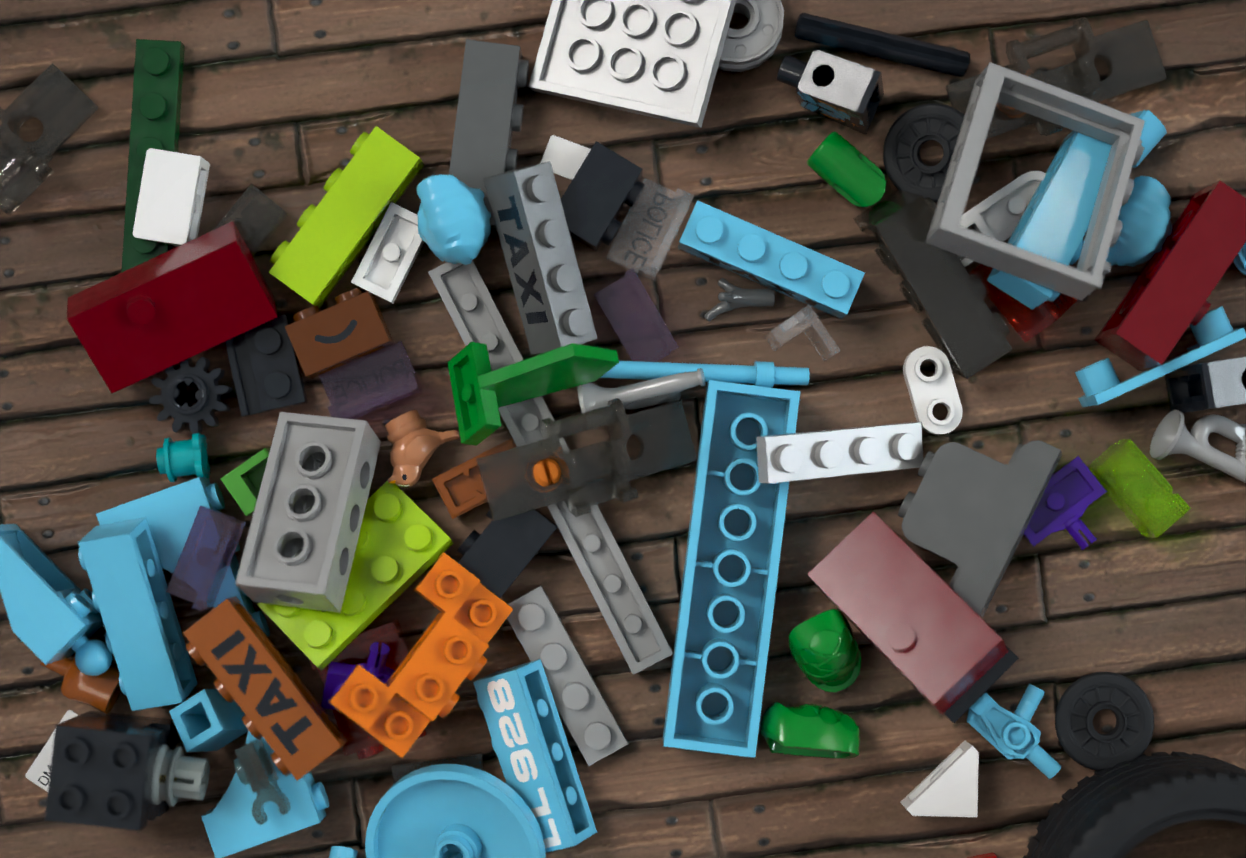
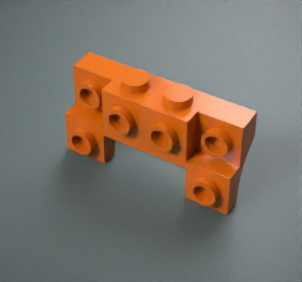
M441 553L436 563L414 589V591L442 613L437 614L385 684L357 664L351 675L329 701L332 706L400 758L405 756L430 721H434L437 715L442 718L446 717L460 698L455 691L465 678L472 681L487 662V658L483 654L489 647V641L513 611L512 607L479 583L481 580L446 553Z

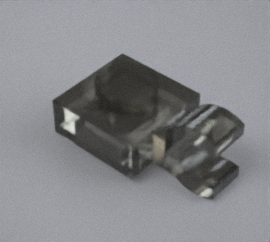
M254 739L237 748L235 752L238 758L234 759L237 775L244 785L250 784L253 793L257 792V797L252 805V815L259 825L268 821L267 814L264 811V804L268 801L276 803L282 815L290 811V802L277 784L278 776L262 740Z

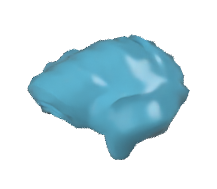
M431 175L422 180L416 188L417 195L421 199L417 214L418 234L434 255L442 262L471 264L472 259L477 257L490 235L491 213L487 210L483 200L485 194L481 189L467 186L453 175Z
M1139 176L1134 179L1131 196L1127 203L1121 206L1117 219L1123 222L1120 236L1115 245L1109 248L1106 261L1111 266L1127 265L1133 267L1150 260L1153 255L1162 250L1167 237L1172 234L1169 210L1171 198L1165 186L1158 180L1149 176Z

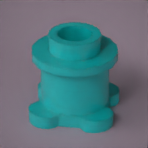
M193 433L192 439L173 441L171 437H167L164 439L163 447L157 448L156 460L159 473L167 474L170 482H176L178 477L196 475L197 478H210L205 434Z

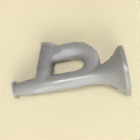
M699 368L694 372L677 373L617 388H604L591 382L577 386L578 400L587 426L590 430L598 429L606 413L615 407L639 409L664 402L674 404L679 401L681 391L698 385L705 386L706 381L702 368Z
M1174 409L1158 425L1150 444V455L1156 460H1161L1171 454H1185L1246 483V424H1238L1224 416L1210 414L1196 421L1191 432H1189L1185 426L1183 412ZM1210 433H1218L1236 442V457L1234 458L1212 447L1208 441Z

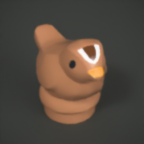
M411 410L389 421L385 428L389 434L387 439L393 444L390 451L393 473L388 479V483L396 484L402 488L414 486L420 479L422 469L436 449L446 442L458 439V431L437 432L427 429L425 418H421L417 410Z

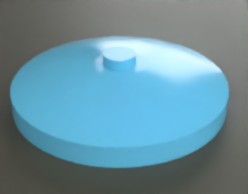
M459 764L430 765L412 771L399 779L384 794L374 808L365 837L366 858H546L544 839L533 812L520 795L509 785L490 773Z

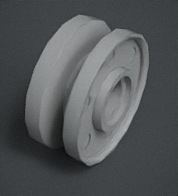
M736 0L733 13L744 15L749 23L744 28L738 30L729 27L718 68L723 71L743 72L759 67L773 55L782 36L784 8L781 0Z

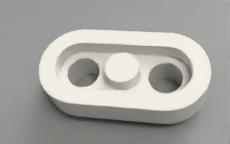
M924 346L915 349L904 361L903 375L916 420L921 422L922 429L930 434L941 435L949 433L959 425L963 415L961 401L949 360L936 347ZM924 360H929L935 365V373L931 377L924 376L920 371V365ZM937 403L945 405L948 410L947 417L942 421L937 420L933 416V407Z

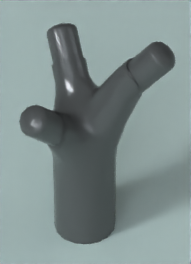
M721 278L718 281V285L726 291L718 294V299L722 302L715 305L704 317L707 321H711L719 314L741 307L774 306V289H744L734 286L724 278Z

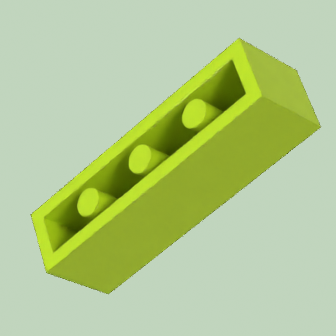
M375 126L370 134L365 131L358 137L350 150L353 158L344 170L337 168L331 174L323 188L327 192L317 207L311 204L303 212L297 222V226L301 229L290 243L287 240L282 242L270 259V262L274 265L269 273L319 308L376 232L390 203L396 204L424 166L420 157L377 126Z

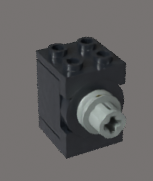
M90 710L57 724L55 727L45 820L140 831L147 826L148 820L154 821L157 816L167 812L169 806L174 807L178 798L204 799L209 781V759L184 756L183 747L178 746L176 748L178 731L172 719L118 713L105 714L100 711Z

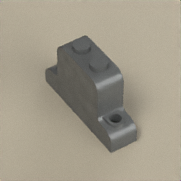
M1030 441L1025 445L1019 443L1008 464L998 462L960 443H945L938 448L936 453L929 451L926 454L918 471V475L923 477V480L916 494L908 492L899 509L898 516L904 518L902 521V531L909 541L958 566L949 587L980 617L984 616L1063 455L1060 449L1043 441Z

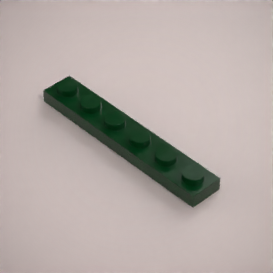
M136 39L121 273L172 250L171 244L135 238L133 236V228L146 151L149 148L178 152L185 48L181 41Z

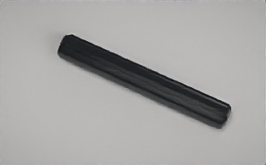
M801 13L796 23L795 37L797 39L948 75L963 77L967 73L970 63V54L967 51L807 13Z

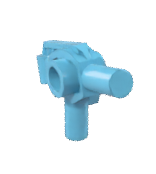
M1029 683L1014 713L1001 707L985 692L969 708L966 721L1007 759H1024L1026 757L1048 779L1053 778L1061 769V765L1038 745L1041 731L1030 722L1045 691Z

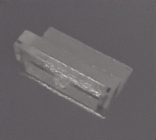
M644 178L642 183L645 184V188L632 208L630 207L606 259L655 282L691 207L694 195L680 188H677V191L674 192Z
M810 305L772 329L765 336L774 352L803 332L823 361L841 351Z

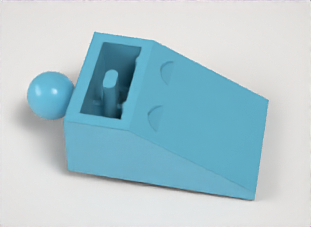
M16 523L0 524V593L12 631L45 665L69 658L76 653L75 663L82 673L88 676H98L105 673L111 666L113 656L105 642L96 639L89 640L104 625L101 613L97 612L93 605L92 592L85 588L81 591Z

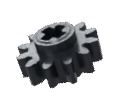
M201 357L196 362L195 367H193L192 359L188 358L179 362V369L174 365L164 369V372L168 375L166 380L160 378H153L151 380L154 386L161 388V395L151 397L149 402L164 406V410L160 411L157 416L158 421L165 422L172 418L175 419L172 424L173 432H183L187 423H189L192 433L201 434L203 421L209 426L218 427L219 421L214 413L217 410L228 412L231 409L228 404L221 402V396L230 394L233 388L218 384V381L223 378L225 371L224 369L216 368L209 373L210 360L208 358ZM187 386L199 388V391L195 394L198 400L196 404L184 403L183 400L188 396L185 390Z

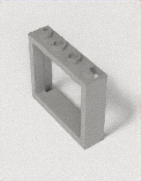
M989 62L975 80L925 243L1082 301L1096 288L1101 289L1104 276L1110 272L1111 264L1106 261L1109 248L1115 245L1122 230L1123 222L1117 219L1121 206L1127 203L1134 187V180L1129 179L1132 166L1138 163L1145 148L1141 146L1143 140H1140L1145 120ZM997 102L1111 144L1076 269L959 226Z

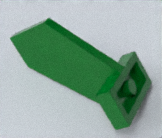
M470 342L447 362L461 444L477 446L500 428L501 420L498 409L500 407L598 380L619 363L617 350L571 343L491 371L487 344Z

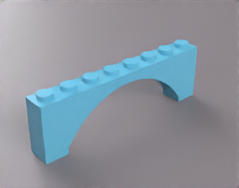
M198 477L96 513L99 525L146 517L163 569L168 570L187 582L207 600H212L210 604L214 608L227 598L236 596L267 637L270 635L268 624L262 611L255 612L252 600L235 584L240 567L235 552L240 551L238 538L233 540V537L236 536L231 525L225 526L220 509L225 508V503L217 483L211 484L209 478ZM249 730L240 763L227 791L215 808L210 809L201 816L215 858H223L320 823L327 816L325 809L329 808V799L322 782L315 783L311 771L298 781L292 774L285 776L272 761L270 755L274 751L263 737L259 740L256 739Z

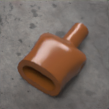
M75 656L72 660L65 658L46 665L42 661L40 662V665L64 676L61 692L65 697L90 705L105 714L112 710L121 693L118 666L112 663L105 673L98 676H88L77 668Z

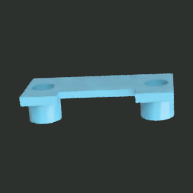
M1223 306L1209 310L1196 326L1189 324L1198 344L1187 348L1188 352L1170 359L1160 366H1155L1122 382L1119 381L1109 357L1076 371V377L1085 394L1078 398L1082 407H1088L1107 402L1245 339V329L1233 330Z

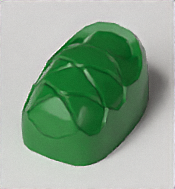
M831 609L800 623L790 632L789 647L791 654L805 676L816 687L827 692H838L846 689L856 681L861 668V652L854 632L841 610Z
M774 702L766 709L763 715L761 734L767 742L771 753L833 759H850L859 755V726H857L854 719L841 711L818 704L785 707L779 702Z

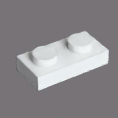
M393 202L390 203L351 281L352 284L392 304L394 303L424 243L418 234L417 214Z

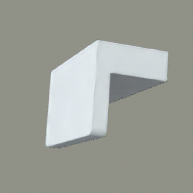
M149 148L146 151L133 236L137 239L167 243L175 247L198 238L210 163L201 156Z

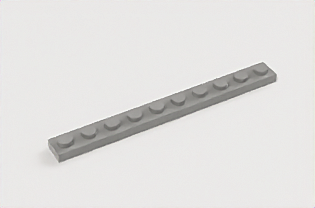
M473 259L471 264L468 265L446 262L428 271L465 346L470 342L487 344L491 371L524 360ZM540 396L498 408L524 462L536 452L553 454L559 460L562 466V476L559 484L548 492L540 493L632 674L634 675L673 655L650 606L543 397Z

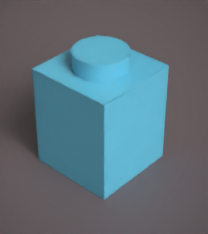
M203 689L169 711L187 752L217 751L248 732L242 721L245 713L235 700L229 703L217 689Z

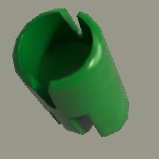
M831 132L807 160V165L855 206L868 207L874 205L885 193L886 180L883 172L837 132Z

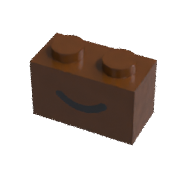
M360 288L349 290L334 298L336 305L322 311L319 310L318 306L304 309L293 315L294 323L284 326L306 377L314 379L394 345L375 296L371 292L361 293Z

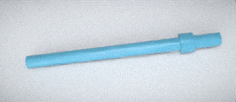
M619 361L616 366L600 377L652 380L677 373L694 372L702 368L706 382L714 380L730 383H750L754 386L773 388L774 384L808 386L810 372L809 368L776 367L774 362L755 361L753 366Z

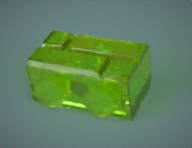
M1131 439L1118 440L1088 466L1089 470L1107 491L1106 494L1144 537L1157 538L1190 509L1189 505L1178 493H1172L1173 487Z

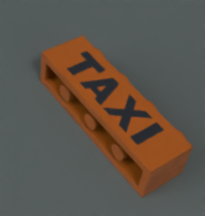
M236 596L224 600L183 632L189 641L185 646L191 657L200 666L207 664L217 677L214 685L218 692L229 703L235 700L246 714L242 718L244 725L256 739L259 740L263 737L274 751L270 755L272 761L285 776L292 774L298 781L348 741Z

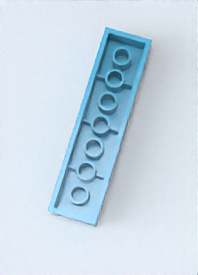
M714 380L707 382L662 739L664 747L751 758L756 756L789 482L759 483L756 437L796 432L801 391Z

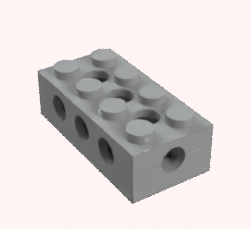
M280 412L235 583L253 602L341 613L381 441L367 421Z

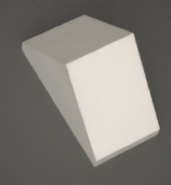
M964 740L900 803L912 816L978 817L979 752Z

